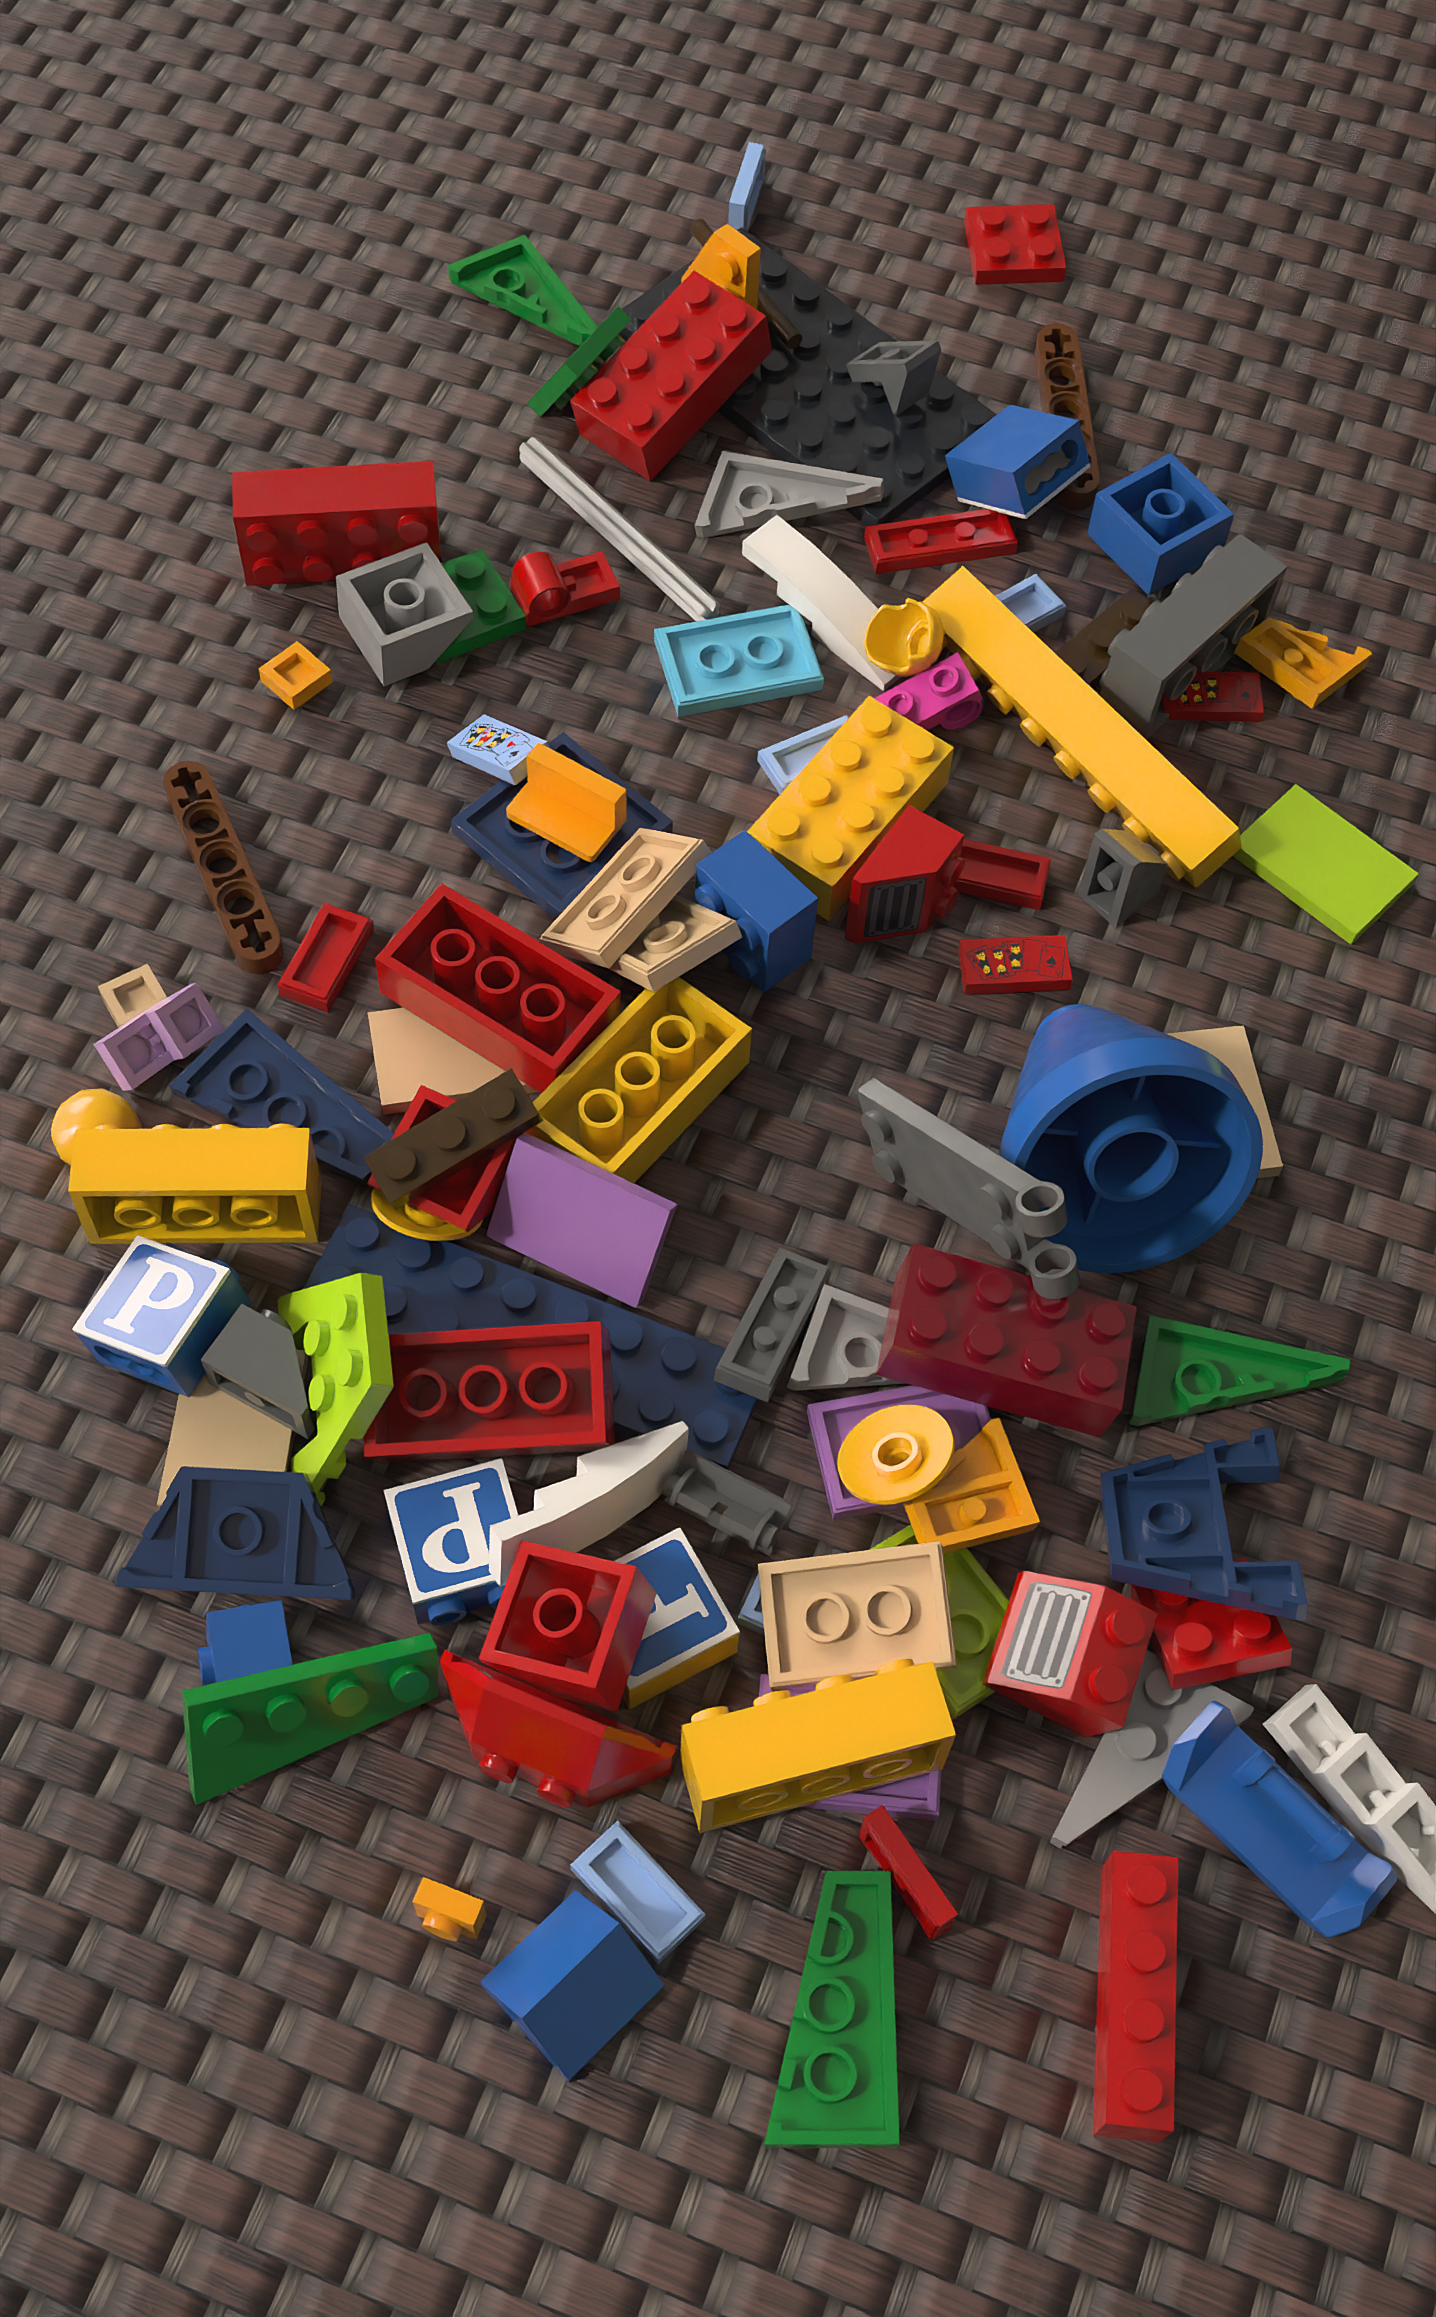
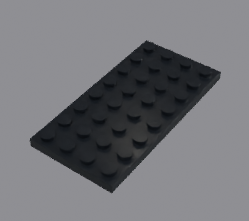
M742 227L737 230L739 233L761 248L759 285L799 331L803 339L798 347L790 350L768 325L772 352L717 411L784 462L882 478L884 494L881 501L844 509L866 526L891 523L951 477L945 455L997 414L935 370L928 394L899 415H895L892 412L883 385L874 386L873 382H852L846 364L879 342L897 341ZM694 260L622 308L632 319L619 333L625 341L681 284L682 276Z

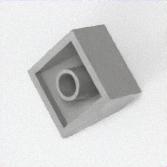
M427 542L336 576L339 617L383 686L429 669L473 619L472 609Z

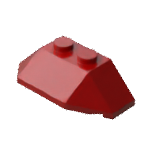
M448 1650L444 1651L440 1659L444 1682L473 1759L480 1762L478 1768L486 1775L505 1783H513L515 1777L538 1786L536 1793L539 1796L561 1807L570 1808L574 1801L589 1808L672 1773L676 1763L677 1745L650 1736L486 1668Z

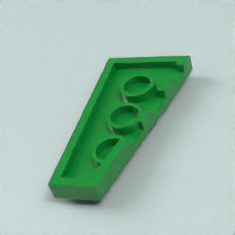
M422 1634L183 1690L182 1701L189 1785L195 1805L437 1698V1646L431 1634Z
M826 1871L763 2148H898L900 2143L890 1871Z

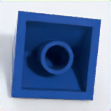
M576 1890L480 1981V1985L568 2082L581 2072L665 1988L664 1983L621 1924Z

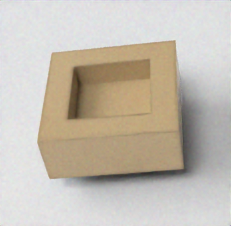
M148 964L98 986L101 998L118 1028L167 998Z

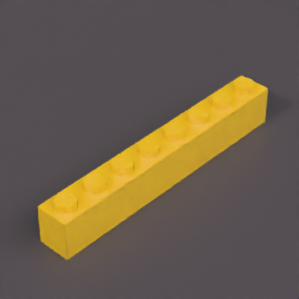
M964 566L957 570L923 601L924 604L935 609L940 616L945 632L943 648L947 647L953 654L958 652L972 679L975 681L979 678L989 688L986 693L993 704L1004 714L1012 710L1022 720L1019 725L1026 736L1038 747L1045 742L1056 753L1053 757L1054 761L1069 778L1074 780L1079 775L1090 786L1087 790L1090 797L1104 812L1109 813L1114 809L1125 820L1122 823L1125 831L1133 833L1144 844L1149 843L1159 852L1161 858L1168 863L1166 872L1174 880L1179 881L1184 877L1196 889L1242 848L1239 828Z

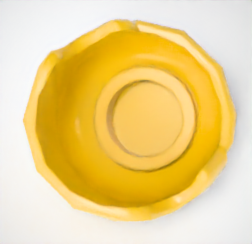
M907 598L906 604L900 606L882 605L868 624L864 640L868 660L885 672L901 677L914 676L930 668L942 651L945 633L938 612L923 602H917L911 598Z
M102 1088L81 1090L64 1101L56 1112L51 1128L52 1141L60 1158L71 1165L75 1129H94L100 1125H116L124 1129H142V1124L133 1107L123 1097Z

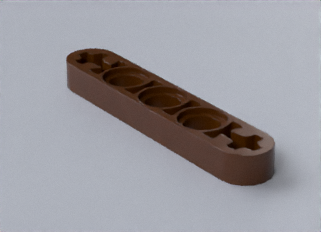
M1057 323L1048 324L1038 332L1034 352L1042 412L1055 415L1057 411L1067 410L1078 416L1076 420H1079L1091 466L1078 477L1079 488H1076L1075 483L1071 482L1056 494L1055 498L1062 506L1068 509L1082 510L1090 507L1095 501L1100 483V473L1079 339L1071 327ZM1054 346H1058V350L1062 352L1061 357L1055 358ZM1063 376L1070 379L1073 383L1066 386L1057 385L1050 378Z
M195 761L178 762L165 772L163 782L168 803L236 962L241 969L248 973H268L276 969L284 955L279 930L209 771L204 765ZM185 783H191L196 788L198 800L191 804L188 794L182 786ZM211 818L219 822L217 829L211 833L198 834L192 831V826L200 819ZM218 858H231L237 862L235 868L225 874H216L208 869L209 865ZM235 898H249L254 902L253 908L245 914H231L226 910L228 903ZM256 929L259 941L266 950L256 953L253 947L250 946L247 932Z

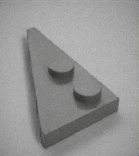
M722 451L694 525L696 535L700 538H707L763 526L776 515L784 521L881 501L884 494V482L882 478Z
M824 1284L787 1388L796 1391L905 1384L876 1375L889 1308Z
M1146 1650L1123 1728L1103 1734L1049 1843L1061 1849L1063 1845L1067 1846L1074 1840L1082 1838L1095 1829L1101 1821L1128 1802L1132 1803L1163 1781L1162 1773L1172 1745L1210 1702L1217 1701L1228 1707L1239 1727L1248 1720L1254 1707L1210 1683L1172 1691L1157 1655Z

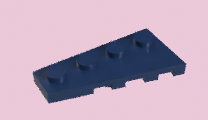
M247 1008L169 1085V1088L175 1095L243 1128H269L275 1124H290L298 1128H310L317 1164L365 1187L369 1186L367 1183L372 1172L363 1157L391 1141L394 1132Z

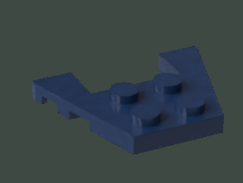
M1263 1427L1253 1430L1249 1440L1228 1445L1225 1439L1204 1444L1203 1453L1175 1461L1173 1456L1168 1454L1101 1473L1100 1494L1111 1580L1288 1619L1306 1620L1308 1603L1299 1561H1233L1220 1484L1279 1481L1280 1463L1273 1428Z

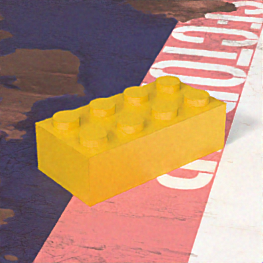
M868 696L747 832L818 898L817 914L829 921L850 897L853 877L905 809L910 805L923 812L948 784L954 747L871 696Z
M680 977L675 978L654 992L646 988L533 1101L543 1122L524 1133L532 1135L629 1182L635 1183L749 1063L752 1028Z
M162 1124L152 1129H124L116 1125H100L94 1129H75L68 1192L90 1244H132L137 1235L160 1244L318 1243L322 1182L310 1128H298L290 1124H275L269 1128H239L235 1125L219 1124L210 1129H182L179 1126Z
M899 1659L877 1669L878 1675L853 1681L852 1675H837L817 1683L815 1686L816 1691L792 1697L790 1691L780 1690L758 1697L753 1701L754 1707L729 1713L728 1707L719 1706L694 1714L691 1717L692 1723L682 1725L680 1762L699 1833L943 1769L956 1733L933 1661L915 1665L913 1659Z

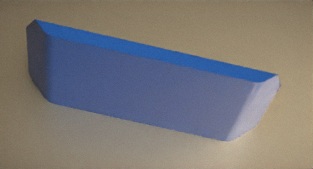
M1217 1701L1210 1702L1172 1745L1162 1773V1777L1169 1790L1314 1931L1326 1938H1331L1359 1928L1396 1883L1397 1875L1392 1865L1369 1853L1355 1839L1352 1833L1343 1825H1340L1275 1762V1759L1264 1748L1261 1749L1237 1725L1230 1709Z

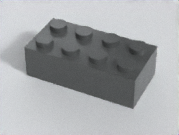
M1241 533L1225 547L1221 545L1216 546L1195 574L1192 575L1188 572L1183 575L1167 599L1162 603L1158 600L1153 602L1143 614L1139 624L1131 631L1123 629L1114 638L1108 649V654L1111 656L1108 668L1099 681V686L1102 688L1100 697L1147 740L1169 719L1170 713H1163L1162 695H1165L1172 701L1177 699L1190 685L1196 671L1221 672L1238 656L1234 652L1240 638L1270 616L1288 566Z

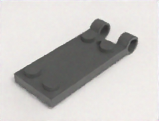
M872 1078L857 1090L863 1112L861 1122L869 1135L874 1153L872 1164L885 1181L898 1183L988 1242L1002 1258H1012L1029 1269L1033 1287L1040 1296L1048 1299H1060L1076 1291L1080 1284V1274L1074 1251L1065 1245L1053 1244L1044 1238L1059 1233L1068 1222L1064 1194L1059 1186L1050 1182L1039 1181L875 1078ZM1042 1207H1051L1050 1209L1042 1212H1039L1038 1209ZM1052 1269H1065L1057 1274H1044Z

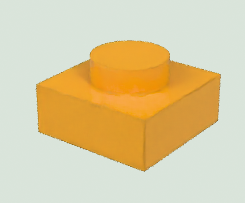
M298 641L259 668L261 682L293 710L333 683L331 669Z
M425 1877L422 1878L413 1899L416 1914L424 1919L422 1927L428 1932L454 1942L458 1941L460 1934L477 1940L487 1916L483 1900Z

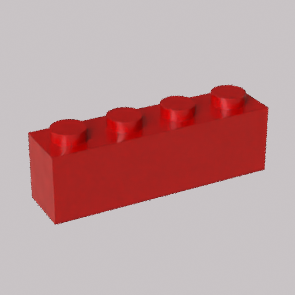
M1113 1850L1101 1868L1093 2136L1160 2143L1174 2132L1178 1857Z

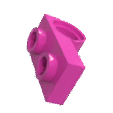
M958 652L874 698L926 731L938 724H941L947 730L963 728L972 723L980 715L983 708L981 702L983 698Z

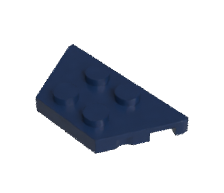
M181 1466L166 1491L164 1502L159 1510L153 1513L141 1534L143 1535L141 1541L126 1566L120 1569L115 1580V1587L343 1600H352L355 1596V1588L308 1474L302 1472Z

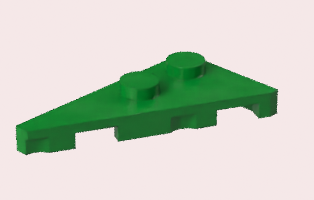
M526 235L448 265V276L452 284L578 346L597 328V325Z
M1150 1315L1145 1326L1129 1424L1141 1426L1343 1382L1349 1371L1350 1359Z

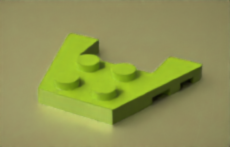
M358 1273L282 1295L278 1299L279 1316L291 1326L296 1348H304L306 1354L311 1355L313 1379L309 1386L308 1401L310 1408L316 1410L318 1430L317 1436L290 1459L291 1472L308 1474L320 1506H322L326 1499L324 1492H319L326 1478L338 1479L347 1464L345 1447L350 1438H363L394 1387L383 1277L380 1275Z

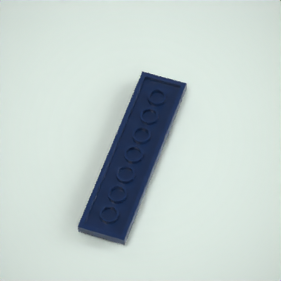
M349 1204L304 1289L358 1273L382 1276L388 1335L601 1321L610 1331L614 1431L634 1438L683 1421L689 1428L687 1449L727 1470L730 1468L759 1401L756 1397L713 1381L716 1367L726 1350L723 1347L448 1241L423 1240L402 1234L382 1222L375 1213Z

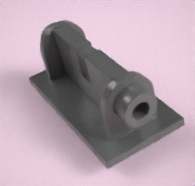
M689 1449L685 1451L676 1474L672 1472L669 1475L661 1491V1494L666 1496L664 1501L668 1502L670 1506L677 1507L746 1543L748 1547L754 1550L757 1549L768 1556L772 1553L793 1503Z

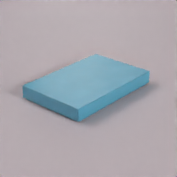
M791 605L654 629V642L678 717L823 690L824 677L802 614Z

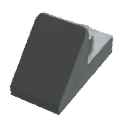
M939 341L879 342L847 363L846 366L852 382H873L874 386L883 385L892 412L895 415H899L928 394L940 357L941 347Z

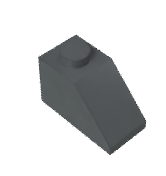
M1101 828L1094 834L1078 896L1116 928L1159 894L1168 863L1161 858L1159 852L1153 846L1144 844L1130 831Z
M241 1304L201 1359L208 1382L215 1388L308 1439L314 1431V1425L300 1361L291 1331L292 1328L286 1320L270 1310L263 1309L261 1313H258Z

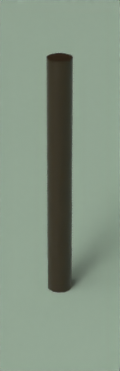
M704 219L696 220L690 227L691 234L702 247L705 246L714 233ZM759 285L757 310L766 315L767 324L784 345L790 350L795 349L801 344L802 335Z

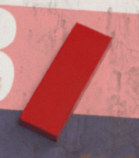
M989 509L866 526L864 535L875 574L1016 554L1018 544L1008 514Z

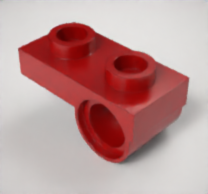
M603 551L556 564L553 557L547 552H532L517 561L510 578L511 593L524 613L528 627L620 600V585Z

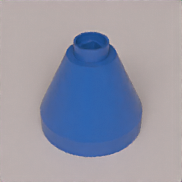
M1074 1004L1059 1008L1048 1015L1038 1027L1036 1035L1030 1043L1003 1134L999 1156L1039 1181L1056 1184L1062 1189L1068 1222L1059 1233L1044 1237L1053 1244L1065 1245L1072 1249L1076 1255L1078 1269L1081 1271L1121 1273L1150 1268L1176 1259L1195 1249L1220 1231L1241 1208L1256 1182L1263 1156V1138L1258 1117L1242 1087L1230 1069L1218 1058L1197 1046L1112 1011L1089 1005ZM1042 1207L1038 1209L1039 1212H1042L1050 1209L1051 1207Z

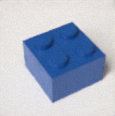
M1170 453L1096 493L1087 534L1148 595H1151L1178 580L1186 573L1201 567L1206 557L1216 546L1221 545L1225 547L1234 513Z
M746 830L696 864L695 903L737 922L742 938L727 946L721 952L729 958L732 968L742 979L746 981L751 980L765 993L811 959L818 898Z

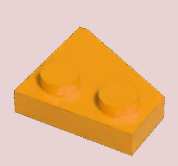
M726 224L712 234L682 276L681 283L693 271H696L757 309L761 248L729 224Z
M1270 617L1241 637L1234 652L1252 665L1254 669L1266 675L1311 709L1366 668L1372 652L1359 646L1354 655L1327 647L1328 636L1313 631H1302L1291 624Z
M1000 1418L991 1419L982 1428L980 1433L962 1449L959 1448L954 1453L950 1467L937 1484L920 1496L903 1503L918 1544L941 1541L943 1554L1031 1532L1040 1523Z

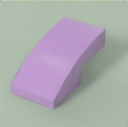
M193 983L142 1012L93 1045L121 1089L126 1091L133 1090L172 1061L187 1057L225 1030L198 984Z

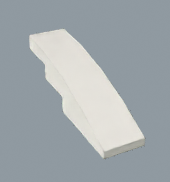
M778 515L743 540L742 555L778 582L777 596L812 622L811 636L883 691L901 677L885 672L868 660L864 640L867 626L878 609L853 581L814 544Z
M681 1421L577 1457L576 1477L535 1490L533 1511L490 1525L489 1572L498 1585L501 1587L506 1584L521 1540L576 1553L604 1538L653 1503L661 1495L662 1488L672 1472L676 1474L683 1455L687 1450L689 1431L687 1425Z
M1317 1684L1305 1685L1263 1725L1303 1775L1347 1825L1379 1858L1390 1863L1397 1877L1436 1914V1805L1419 1783L1404 1782L1367 1733L1355 1734Z

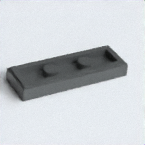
M779 1247L716 1367L713 1381L768 1402L816 1307L824 1284L827 1285L832 1268Z

